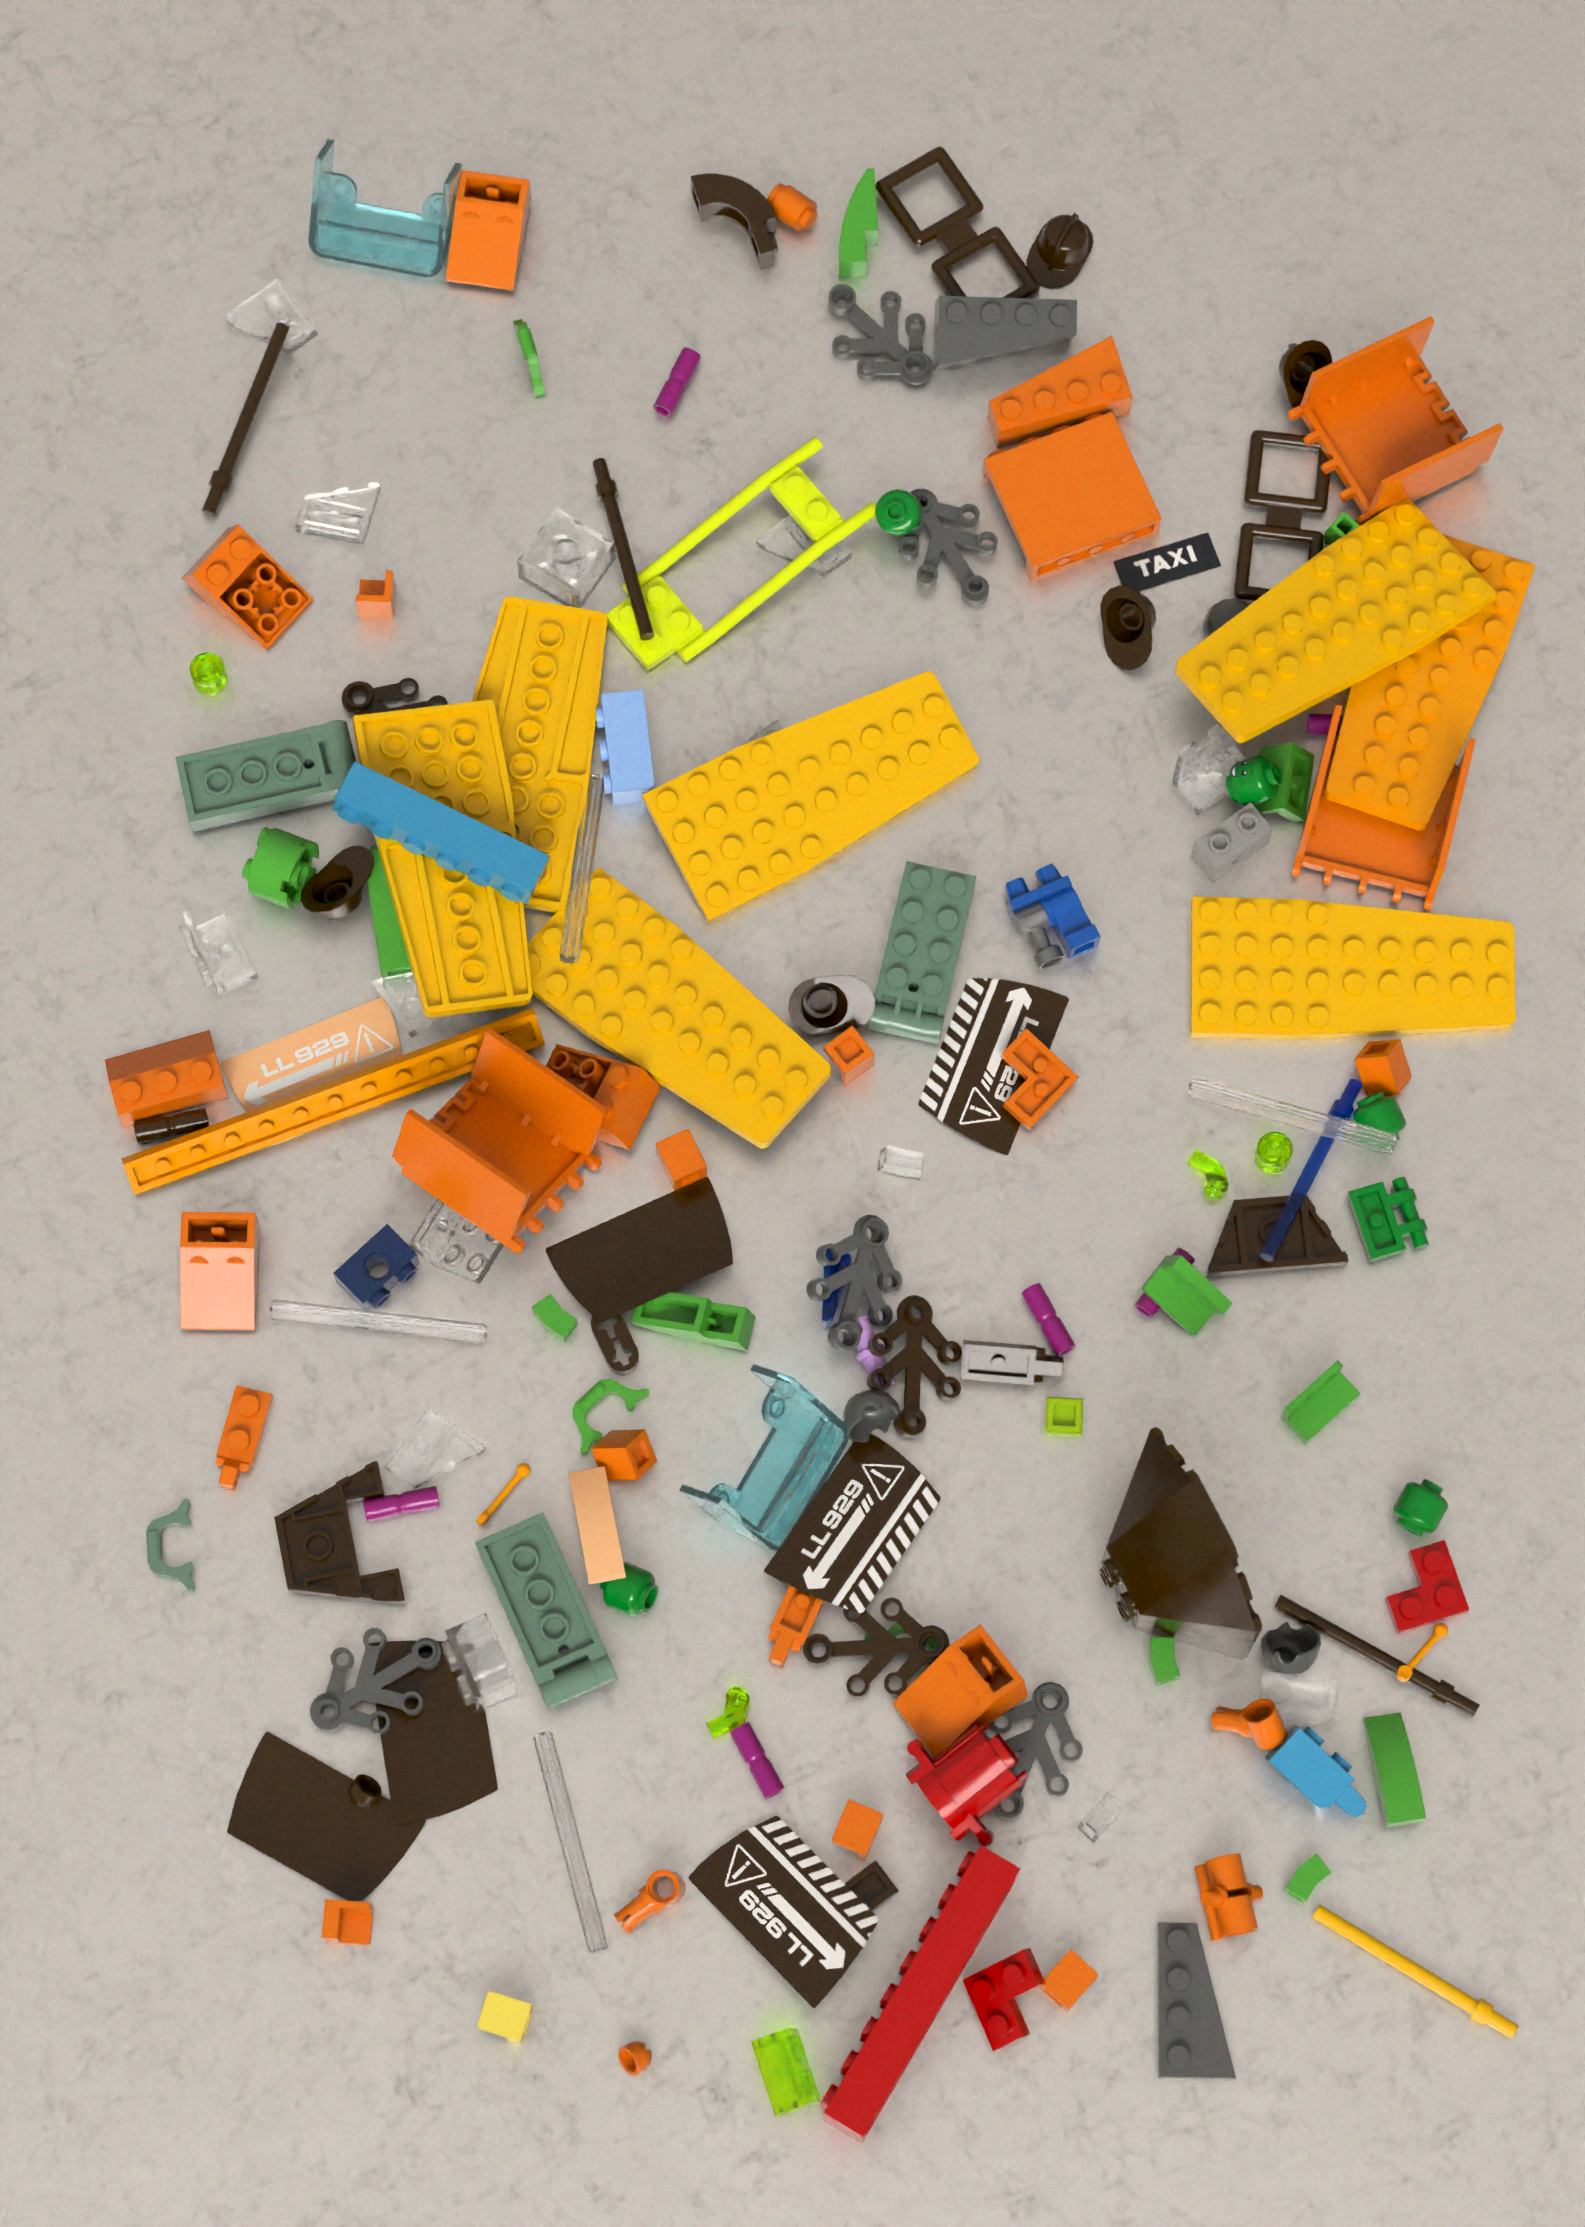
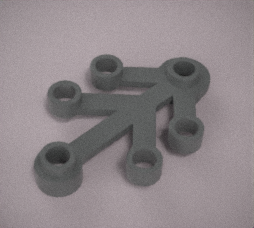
M839 284L830 290L828 304L831 311L838 315H847L871 337L849 338L845 335L837 336L832 343L833 355L838 359H847L852 353H889L897 360L875 362L872 358H862L857 364V376L860 380L869 382L874 380L877 375H900L905 382L912 385H920L931 378L933 362L923 352L922 334L925 332L926 320L921 314L912 313L905 320V331L910 336L909 351L898 342V312L901 308V297L898 293L887 291L881 296L880 308L884 312L883 329L856 304V293L851 286ZM838 300H846L848 304L839 306L836 302ZM887 300H894L897 304L890 307L885 302ZM911 322H919L921 327L914 329L909 324ZM839 344H846L849 348L845 351H840L837 349V346ZM864 366H870L873 369V371L870 373H864L861 370V368ZM919 366L922 371L916 373L910 371V368Z
M927 489L911 491L913 495L918 497L919 501H925L927 506L923 508V519L918 529L900 540L898 552L901 558L904 560H914L919 555L920 544L918 539L923 523L931 534L924 563L917 570V583L923 588H931L937 583V566L942 551L962 582L961 598L964 603L973 607L984 604L988 599L989 584L983 577L974 575L956 545L978 550L980 554L989 556L997 550L998 539L996 535L989 531L975 535L943 527L937 518L959 521L963 527L972 528L979 522L980 512L978 507L973 504H965L960 508L939 503L936 496ZM971 512L975 515V518L968 520L963 517V514ZM983 540H990L993 545L987 548L982 546L981 542ZM910 544L915 547V550L913 552H906L903 547ZM929 572L933 575V578L931 580H924L921 575ZM978 584L982 589L978 592H973L969 589V586Z
M875 1215L862 1216L856 1221L852 1235L835 1244L821 1245L816 1251L818 1263L821 1266L828 1267L838 1264L841 1256L858 1249L854 1263L826 1278L813 1279L806 1287L807 1295L811 1300L821 1301L828 1299L833 1291L848 1283L838 1323H834L828 1332V1342L837 1351L852 1350L860 1343L861 1332L854 1321L862 1291L870 1305L867 1315L872 1325H887L893 1318L892 1309L889 1305L885 1304L880 1290L884 1292L898 1290L902 1284V1277L894 1269L884 1246L889 1237L888 1226ZM867 1228L871 1231V1239L867 1236ZM827 1249L830 1250L832 1254V1258L830 1261L827 1260L825 1255ZM872 1257L880 1271L877 1276V1284L869 1268ZM887 1275H890L892 1278L891 1287L887 1284ZM817 1284H820L822 1287L821 1296L816 1292ZM878 1309L883 1312L882 1321L877 1316ZM839 1331L843 1334L842 1343L839 1340Z
M379 1628L367 1630L363 1636V1643L366 1648L355 1687L343 1694L342 1690L346 1673L353 1667L355 1660L349 1649L345 1647L335 1649L330 1658L333 1669L327 1691L317 1696L310 1706V1717L313 1723L318 1728L327 1731L335 1730L345 1723L370 1729L376 1735L388 1733L392 1722L385 1712L375 1711L370 1715L350 1709L363 1700L401 1709L410 1716L420 1714L424 1708V1701L420 1694L414 1691L402 1694L383 1688L418 1667L424 1670L436 1668L441 1663L443 1657L440 1645L431 1638L419 1639L413 1645L410 1654L375 1674L380 1652L386 1647L387 1638ZM374 1634H379L382 1637L381 1643L377 1646H371L368 1643L370 1636ZM429 1646L433 1649L432 1655L426 1659L421 1658L419 1655L421 1648ZM342 1653L349 1655V1661L346 1665L339 1666L336 1664L338 1655ZM412 1697L419 1700L418 1707L414 1710L407 1709L405 1706L406 1701ZM329 1704L335 1707L334 1714L330 1717H324L322 1715L323 1707ZM378 1717H383L386 1719L385 1727L379 1730L375 1729L373 1721Z
M1046 1682L1035 1689L1031 1701L1014 1707L1001 1715L1008 1720V1725L1005 1728H998L994 1721L990 1723V1727L997 1734H1005L1011 1729L1013 1723L1036 1716L1031 1730L1006 1739L1005 1742L1014 1753L1022 1750L1019 1761L1014 1769L1018 1775L1024 1770L1029 1774L1037 1756L1047 1779L1046 1791L1050 1796L1058 1798L1066 1794L1069 1782L1066 1776L1061 1774L1045 1737L1050 1721L1061 1742L1059 1753L1065 1762L1074 1763L1078 1761L1082 1755L1083 1748L1081 1743L1074 1738L1064 1715L1069 1706L1067 1691L1057 1683ZM1044 1697H1055L1057 1705L1053 1708H1047L1043 1704ZM1066 1745H1075L1078 1749V1754L1074 1757L1067 1756L1064 1752ZM1027 1778L1022 1781V1786L1005 1798L1015 1803L1013 1811H1004L1001 1807V1802L993 1808L999 1818L1008 1821L1014 1820L1022 1813L1024 1799L1021 1793ZM1054 1779H1060L1064 1783V1789L1056 1792L1050 1787V1782Z

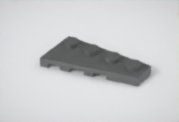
M1159 1922L1157 1924L1158 2078L1235 2080L1236 2076L1197 1923Z

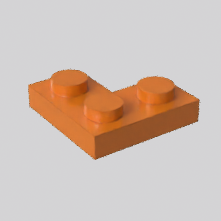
M1027 1028L1000 1056L1026 1080L1005 1101L1003 1107L1028 1130L1047 1113L1079 1078L1075 1072Z

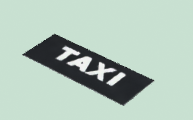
M1208 532L1113 561L1122 586H1128L1135 591L1145 590L1221 566Z

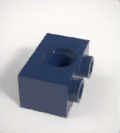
M386 1224L333 1274L336 1283L367 1313L372 1307L375 1309L381 1307L390 1298L391 1293L389 1291L399 1282L405 1284L411 1280L417 1273V1266L420 1263L416 1252ZM378 1264L386 1265L389 1268L387 1274L380 1278H375L369 1274L372 1267Z

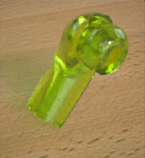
M1196 1149L1187 1164L1205 1175L1208 1184L1204 1188V1194L1212 1200H1219L1223 1192H1227L1229 1187L1225 1169L1221 1163Z
M734 1686L728 1689L725 1696L727 1700L723 1714L706 1722L713 1739L729 1733L745 1723L750 1699L742 1687Z

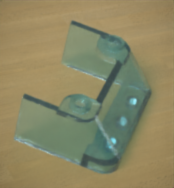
M328 139L315 159L308 239L311 250L319 257L421 277L437 275L445 263L451 240L455 201L462 164H454L444 182L443 193L437 192L428 196L423 204L422 215L357 203V186L355 182L345 174L332 172L335 140Z
M753 1364L750 1371L770 1388L761 1409L764 1421L772 1427L770 1433L737 1489L731 1485L720 1483L714 1486L709 1493L682 1484L679 1491L714 1520L762 1547L778 1551L826 1482L844 1451L849 1437L846 1435L844 1422L794 1377Z

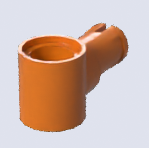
M1269 1699L1253 1701L1241 1710L1218 1706L1215 1709L1216 1712H1213L1211 1716V1724L1214 1730L1239 1732L1244 1737L1253 1738L1256 1745L1264 1750L1278 1747L1286 1740L1288 1735L1275 1704Z
M657 1870L653 1872L647 1879L646 1884L638 1890L640 1894L614 1914L618 1922L625 1921L621 1926L627 1933L632 1932L637 1925L653 1912L658 1914L667 1905L680 1901L685 1892L684 1880L678 1873L670 1870ZM668 1876L674 1883V1891L671 1896L662 1898L657 1892V1884L661 1878Z

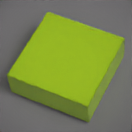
M1047 1396L1044 1435L1081 1437L1083 1398Z

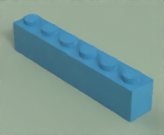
M355 761L335 797L333 811L337 812L338 816L346 822L352 824L358 822L370 828L374 835L382 839L391 838L403 844L407 851L416 855L424 854L434 859L440 867L449 871L457 870L467 875L473 883L483 887L488 885L500 891L503 897L513 902L521 901L528 905L547 867L550 855Z

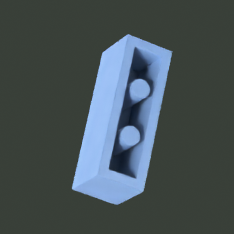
M641 689L601 694L602 706L595 707L597 728L605 727L606 739L599 740L601 761L608 760L610 772L603 773L605 794L612 793L613 806L644 802L641 798L642 795L655 789L644 691Z

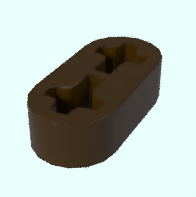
M620 1314L609 1319L610 1322L617 1321L613 1325L616 1337L610 1339L605 1329H598L602 1324L592 1316V1334L611 1372L621 1376L634 1372L639 1364V1353L622 1315ZM620 1344L625 1354L631 1352L632 1355L628 1357V1365L623 1366L620 1361L613 1362L617 1358L615 1345Z

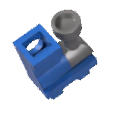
M1053 864L1044 866L1035 872V877L1040 885L1035 890L1029 891L1023 877L1006 883L1005 891L1009 901L1007 912L1011 920H1013L1016 930L1022 935L1029 936L1038 952L1035 954L1034 960L1039 970L1052 967L1065 958L1059 945H1051L1045 929L1052 926L1068 959L1098 947L1101 936L1096 926L1090 922L1068 875L1062 877Z

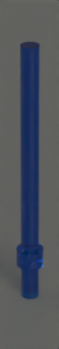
M1350 1079L1340 1099L1335 1100L1328 1112L1330 1118L1259 1254L1262 1259L1269 1262L1273 1261L1342 1125L1348 1123L1354 1111L1352 1105L1362 1088V1083L1358 1080Z

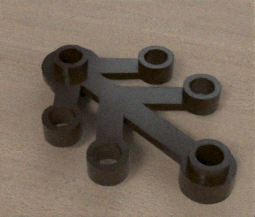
M404 678L399 683L373 688L366 682L356 681L345 687L341 697L344 709L352 715L431 707L436 703L448 704L447 700L440 695L433 696L428 701L389 708L380 703L400 697L405 702L416 700L420 693L419 685L412 678ZM406 686H413L415 688L411 694H405L402 690ZM357 696H364L366 698L362 704H356L353 700Z
M916 1295L903 1299L897 1307V1320L885 1331L875 1334L868 1341L870 1353L881 1357L890 1352L893 1347V1341L906 1332V1347L882 1368L869 1373L866 1380L870 1390L884 1391L891 1385L892 1378L905 1368L904 1409L893 1420L895 1431L904 1438L915 1437L926 1426V1417L920 1410L921 1371L934 1385L940 1399L944 1401L952 1400L961 1391L959 1381L954 1377H946L922 1348V1335L937 1350L938 1360L945 1365H951L961 1358V1347L955 1341H947L931 1322L933 1311L930 1304L924 1298ZM912 1307L918 1309L921 1315L920 1319L912 1315ZM876 1339H881L884 1342V1350L877 1348ZM946 1347L952 1349L954 1353L953 1359L946 1356ZM875 1375H880L883 1378V1386L876 1384L874 1380ZM944 1383L952 1386V1394L945 1392ZM909 1415H913L916 1418L917 1426H912L909 1423Z
M888 1598L881 1604L883 1617L889 1622H897L911 1636L910 1638H895L868 1614L866 1609L858 1618H851L848 1615L849 1610L844 1608L843 1613L846 1620L852 1624H858L874 1640L831 1642L823 1634H813L805 1640L803 1653L806 1659L816 1666L825 1665L832 1658L875 1655L858 1674L852 1675L847 1681V1690L854 1698H863L869 1693L870 1683L897 1654L912 1653L897 1672L889 1673L884 1679L886 1691L892 1696H900L907 1689V1682L925 1662L933 1663L950 1646V1641L942 1628L934 1625L921 1626L904 1610L902 1603L898 1599ZM889 1604L899 1606V1612L895 1616L886 1614L885 1610ZM931 1638L938 1641L936 1650L927 1651L924 1648L925 1642ZM817 1645L825 1646V1655L815 1657L813 1655L814 1647ZM891 1679H901L902 1687L896 1691L889 1688ZM856 1680L865 1682L864 1690L859 1693L851 1689L852 1683Z

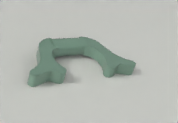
M184 1499L174 1512L153 1520L147 1527V1562L153 1573L158 1576L178 1580L188 1591L192 1592L195 1590L190 1576L194 1569L193 1564L187 1562L179 1567H169L164 1564L162 1559V1531L166 1527L173 1525L184 1528L191 1527V1521L187 1516L190 1501Z

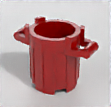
M986 1720L979 1726L975 1724L934 1758L925 1750L921 1740L914 1739L910 1741L907 1745V1750L916 1758L919 1764L905 1775L911 1784L915 1782L918 1784L933 1807L953 1829L949 1832L952 1837L958 1842L972 1831L978 1838L980 1845L984 1847L991 1845L995 1839L994 1834L985 1827L980 1818L1022 1786V1781L1029 1776L1026 1770L1018 1775L1012 1767L1019 1759L999 1733L990 1739L984 1732V1730L991 1726Z

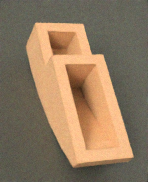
M605 1466L568 1473L589 1585L626 1578Z

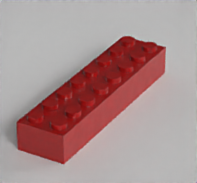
M980 1845L976 1854L970 1850L966 1854L958 1868L957 1876L961 1878L957 1886L950 1883L946 1888L937 1907L941 1910L937 1920L931 1916L929 1917L919 1935L918 1941L922 1943L919 1951L915 1952L912 1949L909 1951L898 1973L903 1976L899 1985L896 1986L893 1983L889 1985L879 2005L883 2012L878 2019L871 2016L860 2035V2041L864 2043L858 2053L851 2050L840 2069V2074L844 2076L839 2086L832 2083L820 2103V2108L824 2109L822 2120L861 2144L1017 1880L1020 1868Z

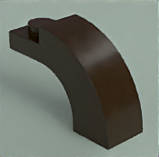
M711 173L691 176V194L701 222L710 219H726L738 224L749 236L760 270L772 267L773 253L778 252L774 233H776V215L767 199L750 184L732 176Z

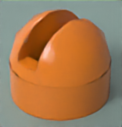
M630 2042L618 2051L619 2061L624 2070L630 2075L639 2074L651 2063L652 2052L651 2050H645L646 2044L644 2042Z

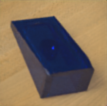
M827 1249L825 1255L827 1260L830 1261L832 1258V1254L830 1250ZM847 1253L841 1256V1260L836 1265L824 1267L823 1278L852 1264L851 1254ZM845 1285L833 1291L828 1299L823 1300L822 1330L828 1331L830 1329Z

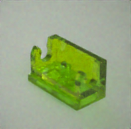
M789 2027L751 2041L775 2116L786 2115L821 2103L797 2028Z

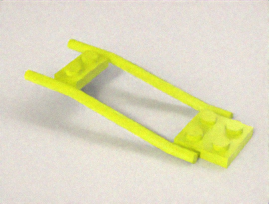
M813 437L758 476L657 560L637 574L654 632L652 639L647 641L641 640L630 598L606 614L608 625L647 671H650L676 651L685 663L722 637L823 553L875 517L876 505L870 502L843 521L842 516L804 472L797 467L823 448L821 441L817 437ZM769 487L770 492L815 543L705 631L703 625L659 575ZM624 583L622 584V588L628 595L627 587Z

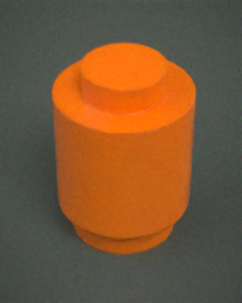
M780 183L772 189L767 197V201L773 208L776 218L797 232L802 231L804 228L809 229L817 219L816 202L791 185L785 186Z

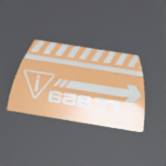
M382 996L222 1061L220 1065L237 1098L246 1112L402 1056L403 1053L392 1012L386 998ZM297 1135V1136H294V1137H292V1138L283 1140V1141L278 1142V1143H275V1144H273V1145H274V1146H275V1145H278V1144H280V1143H283V1142H285V1141H288V1140L293 1139V1138H295V1137H298V1136H300V1135Z

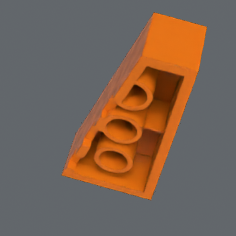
M1110 336L989 400L987 419L997 449L1021 443L1031 437L1041 438L1050 435L1053 430L1060 426L1069 425L1071 427L1077 425L1090 415L1096 413L1104 415L1113 412L1115 418L1129 415L1133 396L1113 337Z

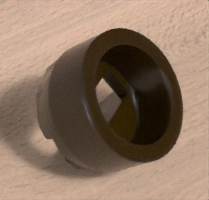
M365 1774L357 1775L348 1789L351 1803L358 1808H367L374 1804L382 1793L379 1783Z

